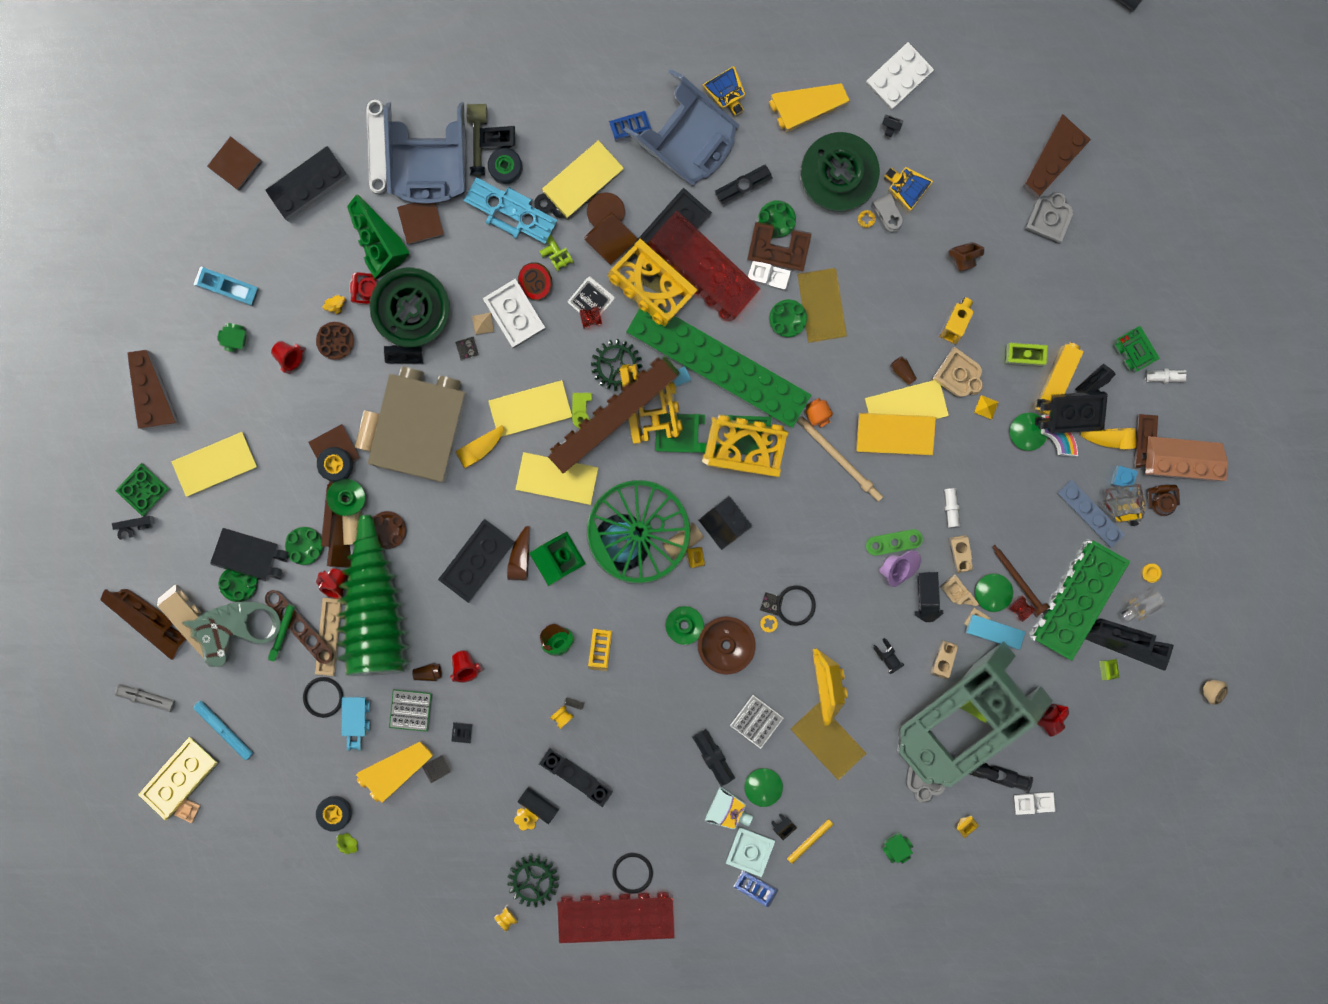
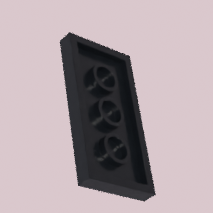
M484 519L438 580L469 603L515 541Z

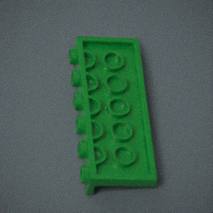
M1094 540L1091 544H1086L1082 552L1085 554L1082 560L1078 559L1073 567V570H1075L1073 576L1067 577L1063 584L1066 588L1062 594L1060 592L1057 594L1053 601L1056 605L1053 610L1049 609L1044 616L1045 624L1043 627L1039 625L1034 634L1036 642L1041 643L1070 661H1073L1130 563L1126 558Z

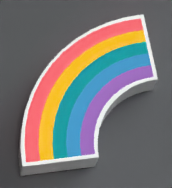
M1045 414L1042 415V417H1044V418H1049V416H1050V415H1045ZM1048 428L1041 429V434L1049 437L1055 443L1058 455L1078 456V448L1072 432L1051 434Z

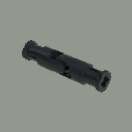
M985 762L970 773L971 776L987 778L991 782L1012 789L1016 787L1025 790V793L1030 792L1033 783V777L1031 776L1028 778L1006 768L994 765L989 766ZM999 770L1006 774L1003 780H997L999 778Z

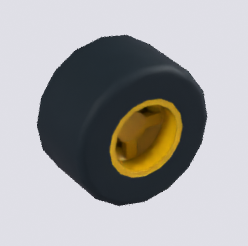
M330 447L319 454L317 469L324 479L337 482L347 478L351 473L353 462L351 456L345 450L338 447Z
M330 796L322 800L316 809L318 824L324 830L330 832L343 829L350 822L352 816L349 803L339 796Z

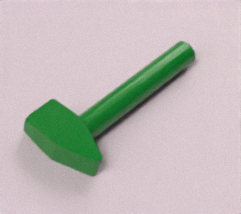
M287 605L280 630L268 656V660L272 662L276 661L281 653L280 649L295 609L294 605Z

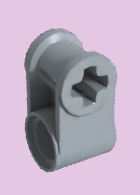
M889 193L873 201L874 209L881 218L885 228L890 232L898 231L903 219L891 194ZM891 218L897 220L896 226L889 224Z

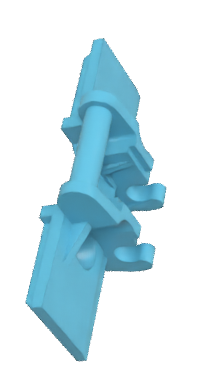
M477 177L464 199L466 203L489 214L486 220L487 224L491 223L512 234L515 239H517L520 232H523L545 244L558 221L532 207L530 204L533 199L523 196L510 187H507L504 192ZM492 196H496L499 199V204L496 207H491L488 204V200ZM496 212L504 213L518 222L517 227L515 228L494 217ZM525 214H530L533 217V222L529 225L522 222Z

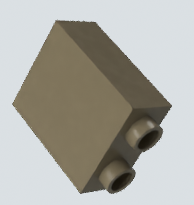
M401 366L399 376L389 374L367 464L446 483L467 394L459 391L460 380L438 376L437 384L434 385L422 382L423 371Z

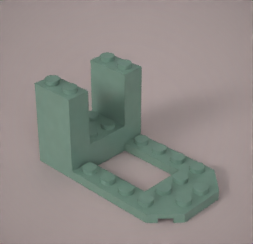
M1004 641L975 662L957 685L901 727L899 753L924 783H938L946 787H952L1036 725L1053 700L1041 686L1025 696L1005 672L1016 655ZM971 700L994 730L954 759L930 730Z

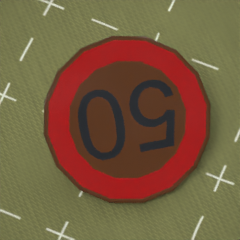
M531 262L521 268L518 275V284L526 297L532 300H540L551 292L552 277L544 265L538 262Z

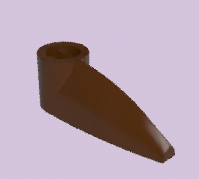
M530 526L524 527L513 545L507 568L508 580H528Z

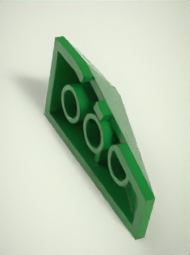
M355 195L348 204L347 209L353 227L358 230L360 236L358 242L360 246H363L366 254L364 257L365 263L373 277L377 279L401 265L410 253L402 239L359 195Z

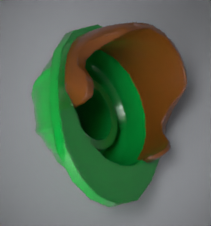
M550 624L540 633L542 649L551 656H562L571 648L574 636L569 629L557 624Z

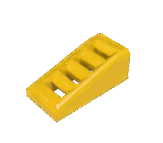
M593 629L588 663L589 669L608 671L612 631ZM596 636L607 637V641L597 640ZM595 644L606 645V648L595 647ZM594 653H605V656L594 655ZM594 660L604 661V664H601V663H593V661H594Z

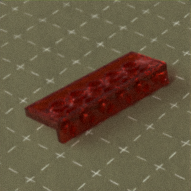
M677 210L646 243L697 289L695 294H700L705 299L704 302L709 307H714L719 312L718 315L725 321L728 320L730 322L734 320L761 289Z
M659 892L657 896H650L649 893H639L638 897H630V894H619L618 898H611V895H599L600 898L592 899L591 895L580 896V899L564 896L561 897V900L557 901L559 943L674 938L673 895H669V892Z

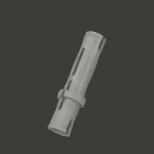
M120 684L117 685L115 696L129 699L132 703L139 702L168 712L172 710L174 700L139 691V688L133 689Z

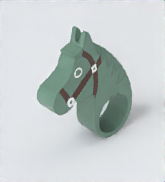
M236 602L223 605L203 613L196 620L182 622L183 625L191 629V638H194L200 644L204 662L209 667H219L225 663L226 655L224 648L228 644L229 636L252 644H263L273 640L280 630V619L276 611L269 606L255 602ZM254 610L266 612L272 620V630L262 640L252 637L246 628L247 615Z

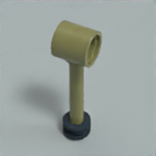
M467 104V123H473V166L470 167L472 169L470 175L479 177L480 175H485L483 172L485 167L481 166L480 128L481 123H487V104Z

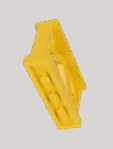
M641 239L635 243L607 275L613 285L619 286L628 298L638 303L642 311L648 312L652 319L663 327L667 325L697 291L692 284ZM634 253L638 256L636 264L627 262ZM646 265H648L650 268H652V271H646V270H644V269H647V268H646ZM630 267L634 269V272L626 271L625 273L630 277L626 279L620 273L621 268ZM641 274L645 276L658 274L661 276L660 289L662 293L645 292L641 283ZM665 282L671 285V287H667V290L664 286ZM681 294L684 298L676 306L673 298ZM665 300H668L671 305V310L668 313H664L658 307V305H663L665 309Z
M719 415L718 418L712 417L709 438L702 462L709 466L775 477L780 476V465L786 438L789 433L783 429L784 426L772 424V427L765 426L766 423L755 421L752 424L742 418H737L735 421L730 420V417L725 415ZM723 426L730 428L729 433L725 434L723 432V436L727 438L725 441L721 440L718 436L719 429ZM756 431H761L763 433L760 436ZM749 434L755 440L759 449L748 453L745 460L742 461L739 450L733 444ZM768 435H776V445L772 448H767L766 445H770L773 440H767ZM717 441L722 445L718 449L716 455L713 456ZM729 448L735 452L732 458H729V453L731 452L728 450ZM774 452L772 465H770L768 453ZM761 453V456L757 455L758 461L753 462L752 457L755 454Z

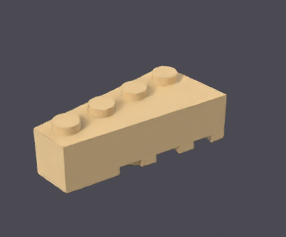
M175 584L158 598V607L203 658L200 644L194 638H191V629L182 624L184 621L196 620L201 615V611L189 601L184 591Z

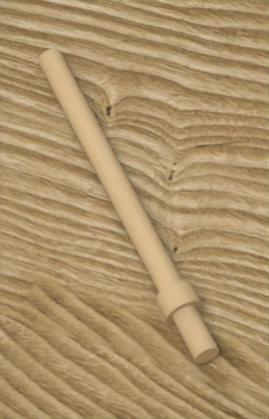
M803 416L797 420L862 485L861 488L865 492L868 491L878 502L884 497L873 487L874 484L869 479L866 480Z

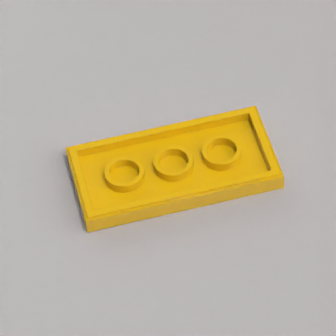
M859 413L856 451L933 455L936 417Z

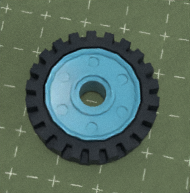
M622 514L629 522L633 524L629 515ZM618 515L607 518L608 520L631 527ZM605 521L597 528L598 532L629 531ZM635 527L634 536L642 537L644 529ZM629 534L600 535L604 546L617 541L618 538ZM644 539L648 549H650V543ZM634 540L613 562L618 571L624 570ZM638 541L636 542L627 570L639 566ZM641 541V557L643 562L648 554ZM615 544L606 549L611 560L622 548Z

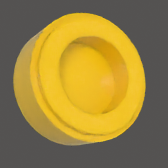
M1147 564L1143 567L1141 574L1146 582L1154 583L1161 578L1162 571L1156 564Z

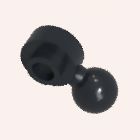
M544 193L539 194L535 198L534 206L536 209L543 213L553 211V215L556 218L561 219L565 217ZM542 199H545L547 201V205L545 207H542L540 205V201Z

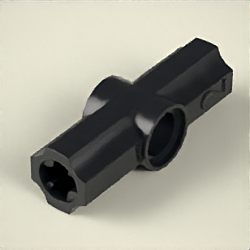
M766 164L715 190V194L723 206L767 183L773 177ZM742 180L749 183V187L745 190L741 189L738 185Z
M705 728L692 736L702 753V758L708 768L714 773L721 787L734 780L735 776L727 765L726 758L719 746H716L707 729Z

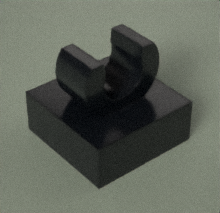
M885 114L882 125L887 126L884 135L892 137L894 129L900 131L903 120Z
M453 722L451 742L471 743L473 724Z
M780 814L782 822L776 824L772 821V825L775 827L773 829L775 833L784 840L797 827L788 817L785 818Z

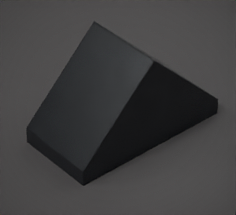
M515 126L480 128L481 148L499 149L515 146Z

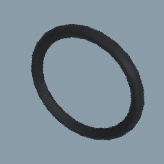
M790 586L779 595L776 605L777 612L785 623L792 626L803 625L814 615L816 608L815 598L811 591L803 586ZM795 589L806 592L812 602L810 614L800 622H792L786 619L781 612L780 606L783 596Z
M319 677L313 679L305 687L303 703L312 715L321 718L330 717L341 708L343 692L339 684L333 679ZM319 681L332 683L339 692L337 707L326 714L313 711L307 702L309 688Z
M629 853L621 856L616 861L612 876L620 890L629 894H636L644 891L650 885L653 878V869L647 858L637 853ZM629 857L640 858L649 869V877L646 884L635 890L623 887L616 876L617 867L620 862Z

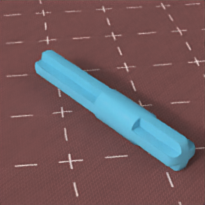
M202 701L194 705L193 709L244 760H248L253 755V752Z

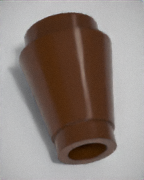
M900 356L890 364L892 371L906 382L907 385H910L917 379L907 358L904 359L903 356Z
M431 663L413 669V679L419 681H437L441 679L442 669L440 664Z

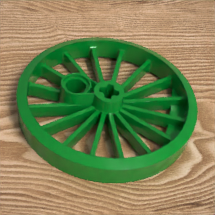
M631 480L613 486L596 501L587 522V542L594 560L607 574L626 583L646 584L664 578L681 563L690 543V521L683 504L669 489L651 481ZM635 486L637 523L620 491L623 488ZM638 486L651 487L652 490L640 522ZM655 489L666 494L668 497L643 524ZM616 491H618L633 524L606 501ZM669 499L679 509V511L665 518L656 515ZM605 503L631 527L597 516L596 513L601 504ZM678 514L682 515L684 528L663 529L665 520ZM653 518L661 520L662 525L659 529L651 527L650 522ZM594 519L614 524L629 531L598 532ZM635 527L644 529L642 537L634 536ZM685 531L683 545L648 534L654 532ZM629 534L604 546L600 535ZM646 536L681 548L676 560L673 561ZM631 537L611 560L606 549ZM644 539L672 563L667 569L659 572ZM634 540L623 573L620 574L613 562ZM638 541L640 577L631 578L625 576ZM641 541L657 572L656 575L643 578Z

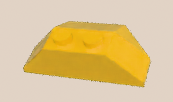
M812 649L823 722L826 726L830 725L845 704V699L848 698L847 689L842 686V680L845 679L844 670L820 650Z

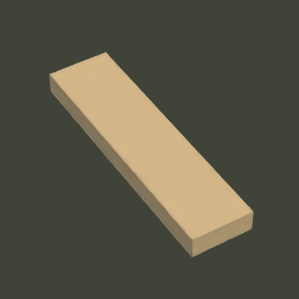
M323 598L319 635L334 651V659L327 664L319 663L316 660L315 674L335 676L338 650L336 644L339 640V632L336 629L340 627L341 620L336 615L341 613L342 604L337 602L338 599ZM322 650L320 658L324 661L329 659V652Z

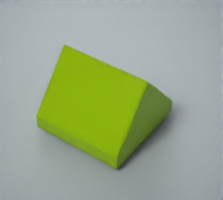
M1117 659L1099 661L1102 680H1112L1120 677Z

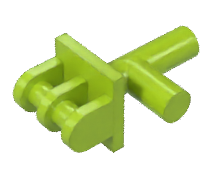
M550 234L547 239L549 246L539 252L542 257L552 252L554 253L549 258L558 272L559 268L562 266L565 268L566 264L573 263L574 261L566 247L560 250Z

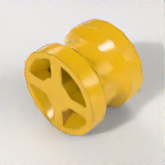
M565 705L550 717L551 720L557 722L559 729L574 717L566 711Z
M507 907L503 909L500 915L494 917L505 932L509 930L512 924L518 922L514 914Z

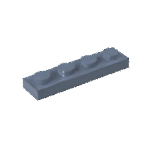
M1070 480L1057 493L1110 548L1125 535L1073 480Z

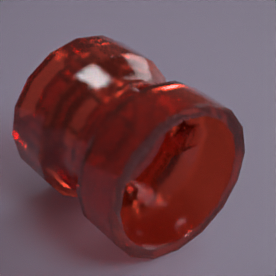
M594 306L590 310H579L583 328H588L593 324H602L598 306Z
M1023 595L1009 607L1012 612L1018 615V619L1021 622L1026 620L1036 610L1032 605H1028Z

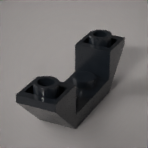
M551 748L548 749L539 765L552 774L558 775L587 795L586 797L601 807L604 806L613 793L609 787Z

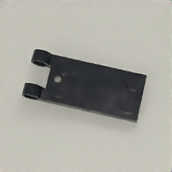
M682 188L638 240L644 241L661 258L669 263L709 218L712 212L685 188ZM635 243L625 252V254L635 245ZM634 253L627 262L631 263L637 255ZM658 274L653 276L644 275L643 278L651 283Z

